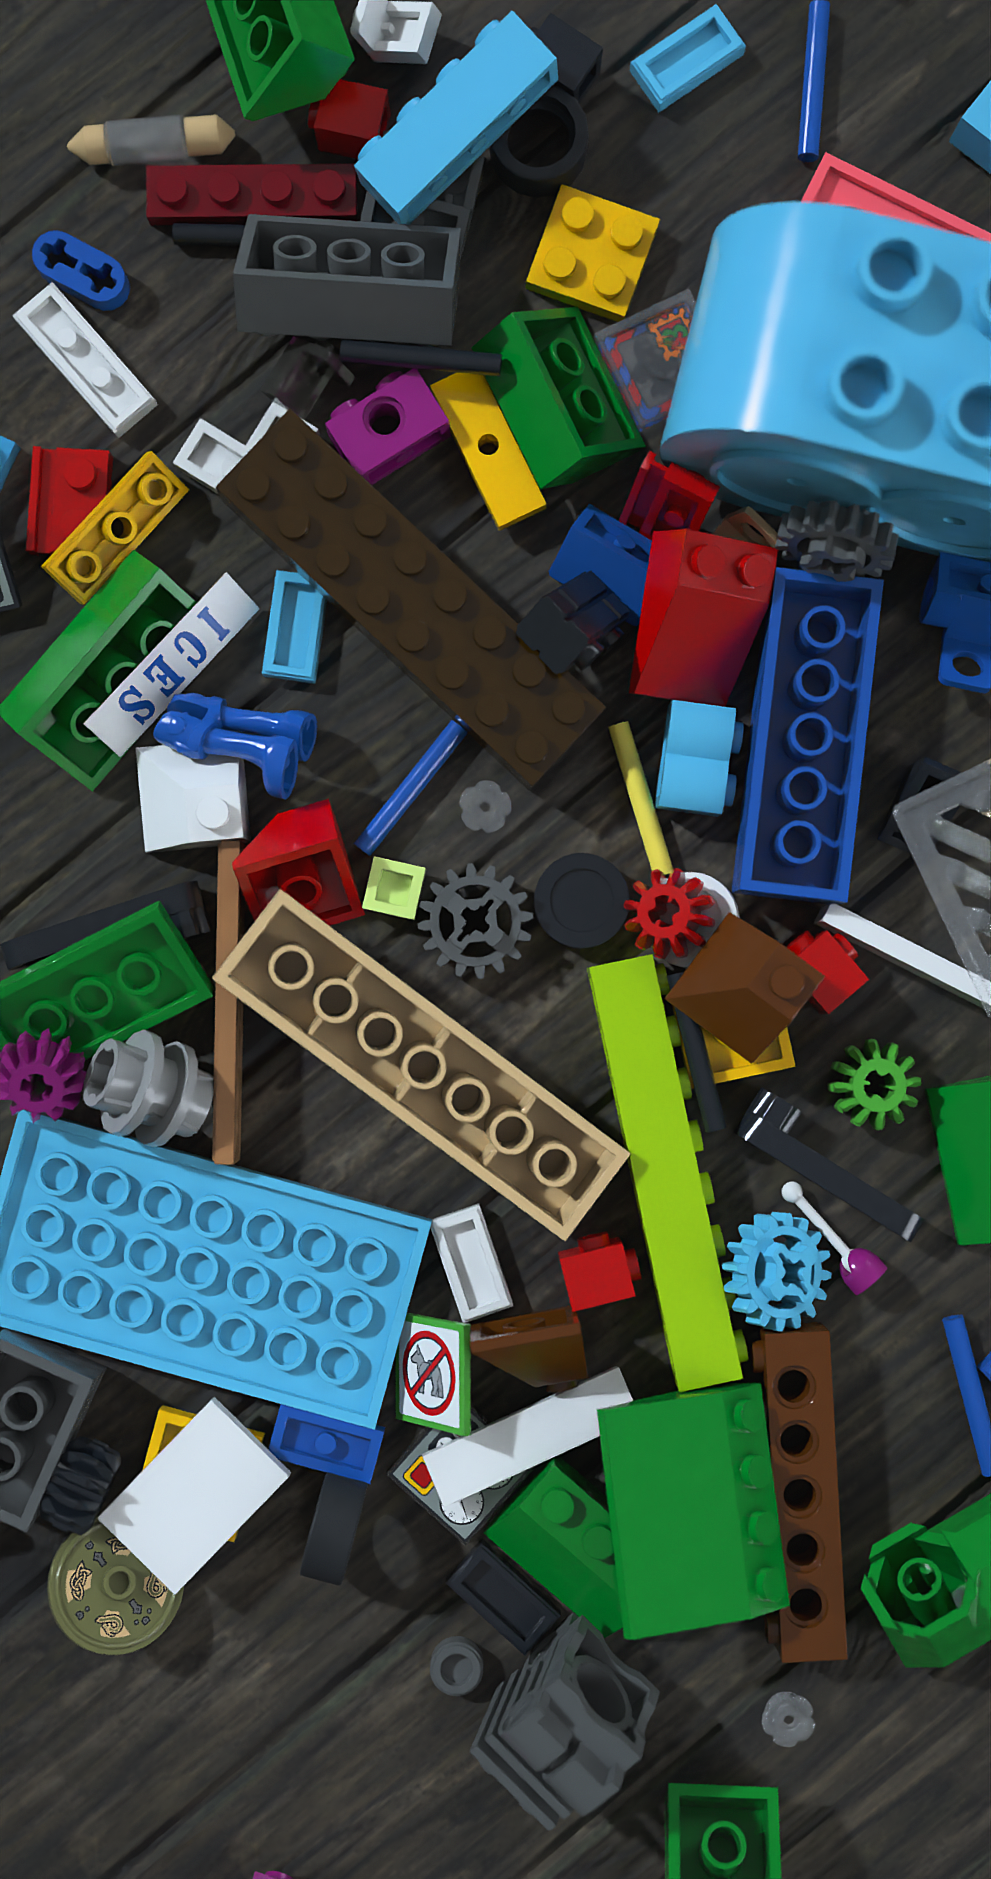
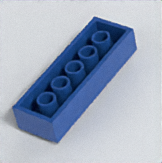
M780 567L775 568L771 600L762 620L731 893L820 904L835 903L839 905L848 902L884 582L882 579L855 576L854 580L838 582L833 577L820 573H807L804 570Z

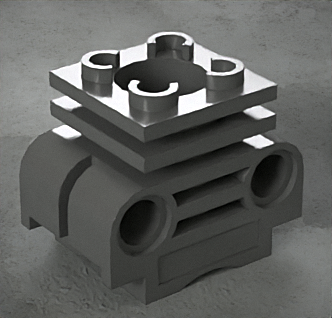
M573 1612L550 1631L533 1649L524 1664L522 1672L517 1669L511 1674L508 1683L503 1681L497 1686L469 1752L479 1761L487 1773L493 1775L518 1800L521 1807L527 1813L533 1815L550 1831L557 1826L560 1816L566 1819L572 1814L573 1809L580 1816H586L620 1790L625 1771L641 1759L646 1743L645 1730L656 1708L660 1691L641 1672L629 1667L617 1658L608 1647L602 1633L584 1615L578 1617Z

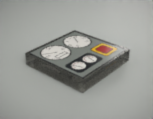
M470 1402L472 1432L492 1421ZM425 1426L387 1469L386 1475L466 1546L537 1465L447 1507H443L421 1454L461 1436Z

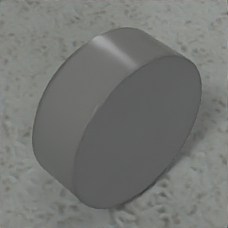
M452 1636L442 1640L433 1650L430 1662V1675L435 1686L450 1696H463L472 1692L479 1685L483 1676L484 1662L482 1652L476 1643L466 1637Z

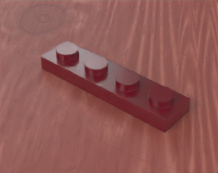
M355 164L146 165V217L150 226L173 225L174 223L246 225L248 214L357 221V173L354 168Z

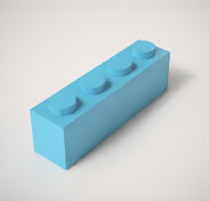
M513 10L501 22L498 20L491 21L477 36L475 47L461 61L458 58L450 61L438 74L436 85L422 99L415 97L402 108L397 116V124L383 137L377 135L364 145L358 155L359 161L354 165L360 183L398 224L410 225L558 80L557 58Z

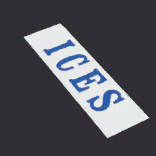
M226 572L83 724L121 757L167 708L173 696L180 694L260 608Z

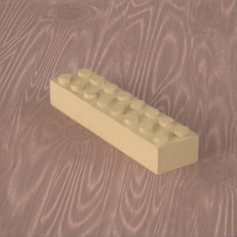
M281 889L278 890L212 978L564 1241L567 1240L630 1155L622 1146Z

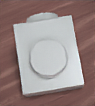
M359 0L353 13L350 31L351 35L375 62L427 64L442 14L433 2Z

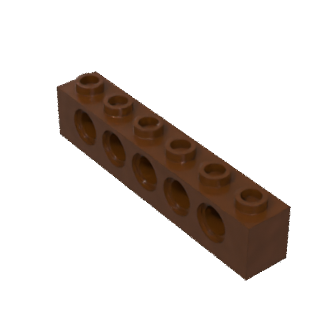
M821 1322L801 1323V1327L798 1329L784 1327L783 1332L757 1326L758 1340H752L749 1343L750 1365L752 1373H760L789 1603L792 1595L800 1589L808 1588L815 1591L812 1601L804 1607L790 1605L764 1614L767 1644L775 1645L782 1663L848 1660L830 1331ZM790 1370L801 1371L803 1382L797 1391L789 1394L778 1391V1381L785 1372ZM795 1424L805 1426L806 1435L799 1445L786 1447L781 1444V1435L787 1427ZM804 1479L809 1482L808 1491L802 1498L798 1500L784 1498L785 1487L791 1481ZM797 1534L812 1536L811 1544L806 1551L799 1554L786 1551L787 1544L793 1536Z

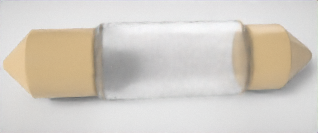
M217 114L193 117L170 115L106 121L104 124L83 126L69 141L67 148L71 153L89 165L111 164L112 166L179 161L187 160L192 156L222 154L235 137V130Z

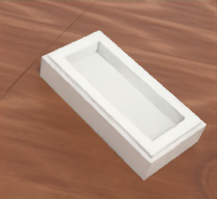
M478 1203L432 1219L430 1228L462 1322L466 1323L513 1307V1301L480 1204Z

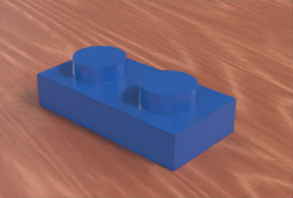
M280 1404L268 1450L278 1460L370 1484L385 1427L376 1425L375 1430Z

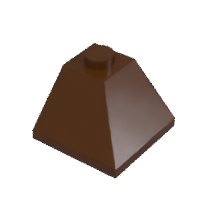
M728 912L664 999L752 1064L793 1021L825 976L780 942Z
M571 1305L471 1323V1353L533 1387L546 1385L548 1392H561L576 1388L579 1379L588 1378L577 1311L572 1312Z

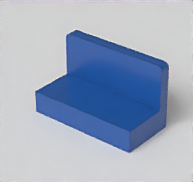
M588 504L571 526L549 570V575L558 582L565 584L583 572L592 571L608 587L606 593L608 595L614 593L630 610L629 618L626 622L633 626H638L652 540Z

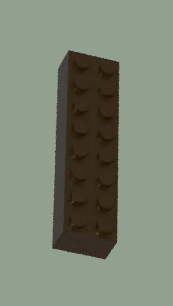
M291 408L216 485L217 492L227 507L310 583L315 590L455 722L463 727L473 739L526 789L530 790L605 710L606 707L568 671L555 674L539 658L540 651L538 649L532 651L516 634L518 623Z

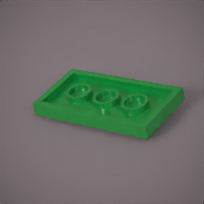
M159 900L0 981V1049L2 1050L8 1042L16 1044L19 1035L25 1031L29 1032L36 1040H39L41 1033L49 1028L52 1035L51 1041L59 1043L62 1039L70 1036L72 1045L69 1052H84V1058L87 1060L94 1056L105 1040L112 1038L123 1042L129 1039L135 1032L147 1030L213 997L215 987Z

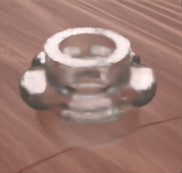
M479 781L475 787L466 788L460 797L459 805L463 809L461 818L465 825L474 831L484 829L485 832L491 833L499 830L505 824V816L511 812L509 795L506 792H501L499 785L492 781ZM483 802L489 803V804H490V809H489V811H487V812L481 811V809H480L481 803H483Z
M792 1692L777 1693L769 1699L762 1714L764 1731L773 1736L776 1744L783 1747H793L799 1740L806 1741L812 1735L815 1727V1722L811 1718L813 1708L809 1701L801 1695ZM792 1716L794 1718L793 1723L785 1724V1717Z

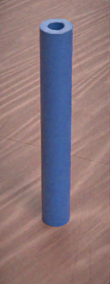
M812 0L809 3L797 156L803 162H813L819 157L830 2L827 0Z
M453 720L449 722L354 842L358 848L369 856L373 854L468 734L463 727Z
M961 1314L951 1315L943 1318L942 1321L981 1473L984 1477H991V1421L964 1317Z

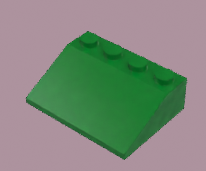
M726 1382L683 1392L674 1391L597 1409L624 1638L633 1640L748 1620L790 1606L761 1383Z

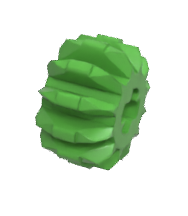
M866 1039L864 1043V1056L857 1047L849 1045L845 1048V1053L851 1064L848 1066L838 1061L832 1063L831 1068L835 1072L843 1074L844 1077L843 1081L828 1083V1090L836 1093L845 1092L846 1095L836 1102L834 1108L840 1113L853 1108L850 1119L851 1124L860 1127L869 1116L872 1128L883 1130L885 1113L894 1123L900 1124L904 1121V1115L898 1105L901 1103L909 1107H916L918 1100L905 1093L907 1087L920 1086L921 1078L904 1075L906 1071L912 1068L915 1061L911 1056H904L896 1060L899 1048L897 1044L888 1042L880 1052L876 1039ZM869 1073L884 1077L885 1084H878V1086L884 1088L880 1095L869 1092L865 1093L864 1085H870V1082L865 1080Z

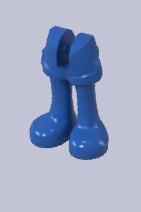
M197 693L175 694L167 706V713L162 715L154 728L153 736L159 743L193 759L203 760L209 755H226L250 761L262 769L266 791L273 797L286 800L292 793L295 785L298 760L306 762L312 754L317 735V719L314 714L301 710H291L284 713L244 710L228 707L226 699L216 696L205 697ZM238 732L252 733V734H257V735L244 734V733H238Z

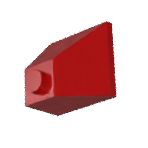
M329 798L278 813L232 862L234 873L254 922L279 889L283 890L329 926L365 915L344 841Z

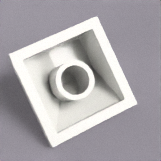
M165 745L136 748L146 853L218 846L221 840L251 843L244 759L226 755H209L203 760L193 759Z

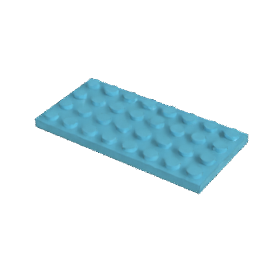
M23 1109L17 1115L0 1176V1327L375 1430L432 1219L237 1165L215 1164V1161H212L211 1158L164 1145L157 1147L147 1146L135 1137L127 1135L119 1137L110 1134L105 1129L59 1117L55 1122L44 1112L41 1113L40 1119L33 1124L30 1118V1111Z

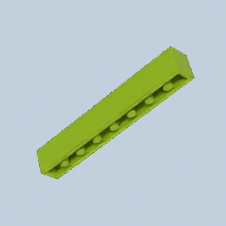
M653 954L587 968L624 1147L630 1153L627 1161L674 1382L679 1392L743 1379L740 1363L748 1361V1352L742 1330H733L729 1310L732 1309L736 1296L735 1293L725 1292L723 1287L731 1281L730 1276L721 1277L717 1257L726 1256L725 1244L719 1224L710 1226L706 1205L715 1203L714 1193L708 1172L699 1173L695 1152L703 1151V1142L697 1119L688 1121L684 1100L692 1098V1090L686 1067L677 1069L673 1048L681 1046V1039L675 1015L667 1017L665 1015L662 996L667 995L670 988L664 963L655 964Z

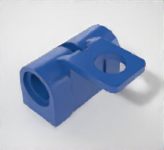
M940 552L926 583L919 613L920 623L943 628L939 681L943 685L988 693L991 689V562ZM957 657L971 658L977 662L981 673L973 677L962 675L956 671L952 660Z

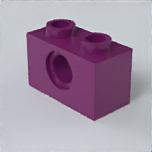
M415 368L405 374L402 371L389 374L376 385V392L359 402L357 399H350L342 403L331 413L330 417L332 419L325 423L329 439L339 455L371 485L451 437L450 423L447 416ZM390 416L397 419L400 424L393 433L381 435L372 430V426L377 419Z

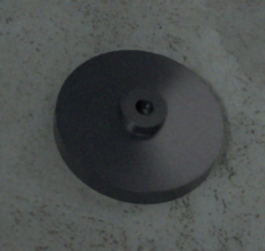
M590 853L570 854L554 861L541 875L534 894L535 913L543 930L556 942L572 948H591L611 939L623 926L628 915V910L624 908V903L626 900H629V891L620 871L608 860Z

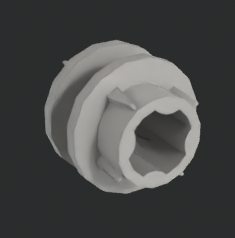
M141 1030L135 1032L125 1043L111 1038L105 1040L100 1045L87 1069L83 1087V1101L89 1107L101 1110L100 1116L103 1128L110 1134L121 1137L129 1135L135 1130L136 1137L140 1142L147 1146L157 1147L164 1145L175 1134L186 1138L197 1133L211 1107L214 1094V1077L207 1071L198 1068L195 1051L187 1044L176 1041L164 1047L161 1037L153 1032Z

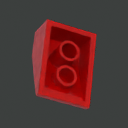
M690 529L653 531L629 693L725 707L770 604L778 549Z

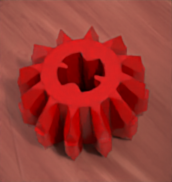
M678 868L673 869L668 881L662 871L659 869L653 870L651 872L652 888L641 881H636L633 887L642 896L640 901L626 900L624 903L625 909L637 913V917L629 919L624 924L625 929L629 932L641 931L635 945L639 949L646 950L654 944V956L659 959H665L671 947L677 957H687V939L699 947H703L706 943L705 938L697 932L699 925L707 928L715 926V919L701 915V911L709 909L715 904L714 898L710 895L698 896L704 882L694 877L685 883V872ZM667 903L678 907L680 912L672 915V925L660 920V916L667 913Z

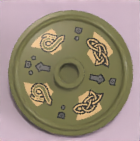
M96 1518L90 1530L82 1535L72 1532L62 1542L50 1567L47 1590L52 1615L66 1637L79 1647L90 1652L104 1655H121L137 1651L149 1645L167 1629L179 1609L184 1586L176 1594L172 1593Z

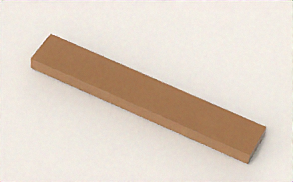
M221 840V843H218L216 972L245 935V897L232 866V862L246 848V845L241 841ZM217 982L215 992L212 1161H215V1164L234 1165L240 1161L243 1001Z

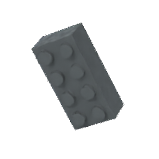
M248 214L233 271L237 331L253 332L261 336H275L278 334L309 336L316 340L342 338L378 343L384 341L415 343L422 347H433L436 345L452 346L460 282L461 228Z

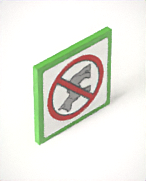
M407 1312L396 1350V1419L464 1437L471 1435L470 1324Z

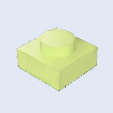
M374 856L362 908L415 921L426 868Z

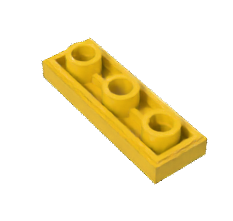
M457 372L431 384V393L449 420L450 432L498 530L501 531L546 509L547 504L484 375ZM491 443L498 450L494 454L485 455L480 452L479 448L483 444Z
M152 451L146 452L41 567L79 604L85 605L132 550H135L189 489ZM116 518L120 519L124 526L123 533L118 538L113 535L111 530L112 522Z

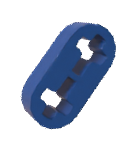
M58 230L48 231L40 235L35 241L32 249V259L43 279L49 284L53 282L60 290L103 311L114 310L122 306L127 300L130 292L129 280L121 264L113 257L68 233ZM64 249L70 262L76 266L72 269L58 262L52 269V265L47 257L50 253L59 255ZM91 273L100 279H105L111 273L110 276L115 283V287L113 289L104 287L98 293L94 282L87 275Z

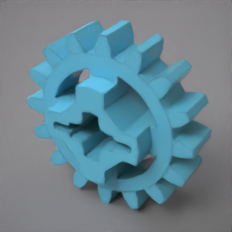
M772 1212L771 1215L756 1214L754 1215V1225L741 1224L738 1227L742 1241L740 1243L728 1242L727 1248L735 1255L733 1262L722 1263V1269L732 1272L733 1280L723 1287L725 1292L738 1295L732 1305V1309L737 1312L747 1313L745 1322L748 1324L782 1332L784 1327L798 1329L801 1327L800 1316L815 1317L816 1311L812 1304L813 1300H826L827 1294L819 1287L821 1280L831 1279L832 1273L822 1270L821 1262L830 1257V1253L827 1250L817 1249L816 1245L820 1242L822 1234L820 1231L807 1230L809 1220L792 1217L791 1213ZM782 1236L787 1240L784 1243L774 1242L773 1238ZM770 1300L782 1302L776 1306H770L768 1304Z

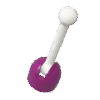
M793 1181L787 1182L782 1188L783 1198L790 1203H795L842 1255L839 1265L840 1275L849 1289L855 1295L865 1291L885 1273L888 1267L876 1254L868 1249L855 1248L850 1250L802 1196L803 1189L801 1185Z

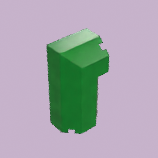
M991 1494L929 1530L926 1529V1526L909 1523L873 1544L869 1556L871 1566L868 1577L864 1574L861 1590L905 1668L946 1667L991 1640Z

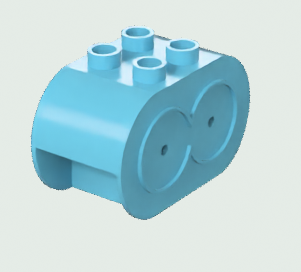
M815 202L764 204L738 211L724 219L717 226L712 237L660 445L659 454L664 466L669 467L671 462L687 470L700 473L706 480L720 486L715 497L716 499L744 508L749 506L753 510L781 517L783 513L790 514L791 506L793 505L807 509L808 501H815L819 504L824 501L833 500L837 501L840 506L847 508L856 504L860 506V510L866 509L870 513H879L878 522H891L894 525L892 533H896L899 536L897 546L939 556L940 552L991 562V242L847 206Z

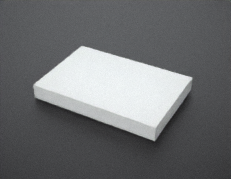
M213 1397L110 1503L97 1519L172 1593L176 1594L290 1476L291 1471L229 1410Z

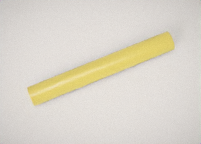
M626 721L612 725L608 729L651 870L659 869L664 875H668L673 871V866L629 722Z

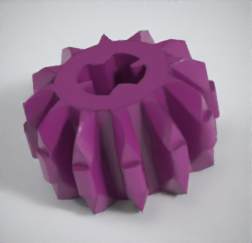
M49 1028L41 1033L39 1040H36L29 1032L25 1031L19 1035L16 1044L8 1042L0 1053V1100H12L10 1106L12 1116L23 1109L30 1111V1118L33 1124L40 1119L42 1112H45L56 1122L62 1116L64 1108L74 1110L79 1104L80 1092L83 1090L87 1073L82 1070L85 1063L84 1052H69L72 1045L70 1036L62 1039L59 1043L51 1041L52 1035Z

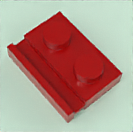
M33 446L26 551L30 555H52L111 491L113 456L109 450L56 447V449H42L41 446Z
M649 451L640 467L619 522L635 526L640 529L639 533L650 540H652L653 531L678 529L699 531L720 486L706 480L700 473L687 470L671 462L669 467H666L654 461L657 454Z

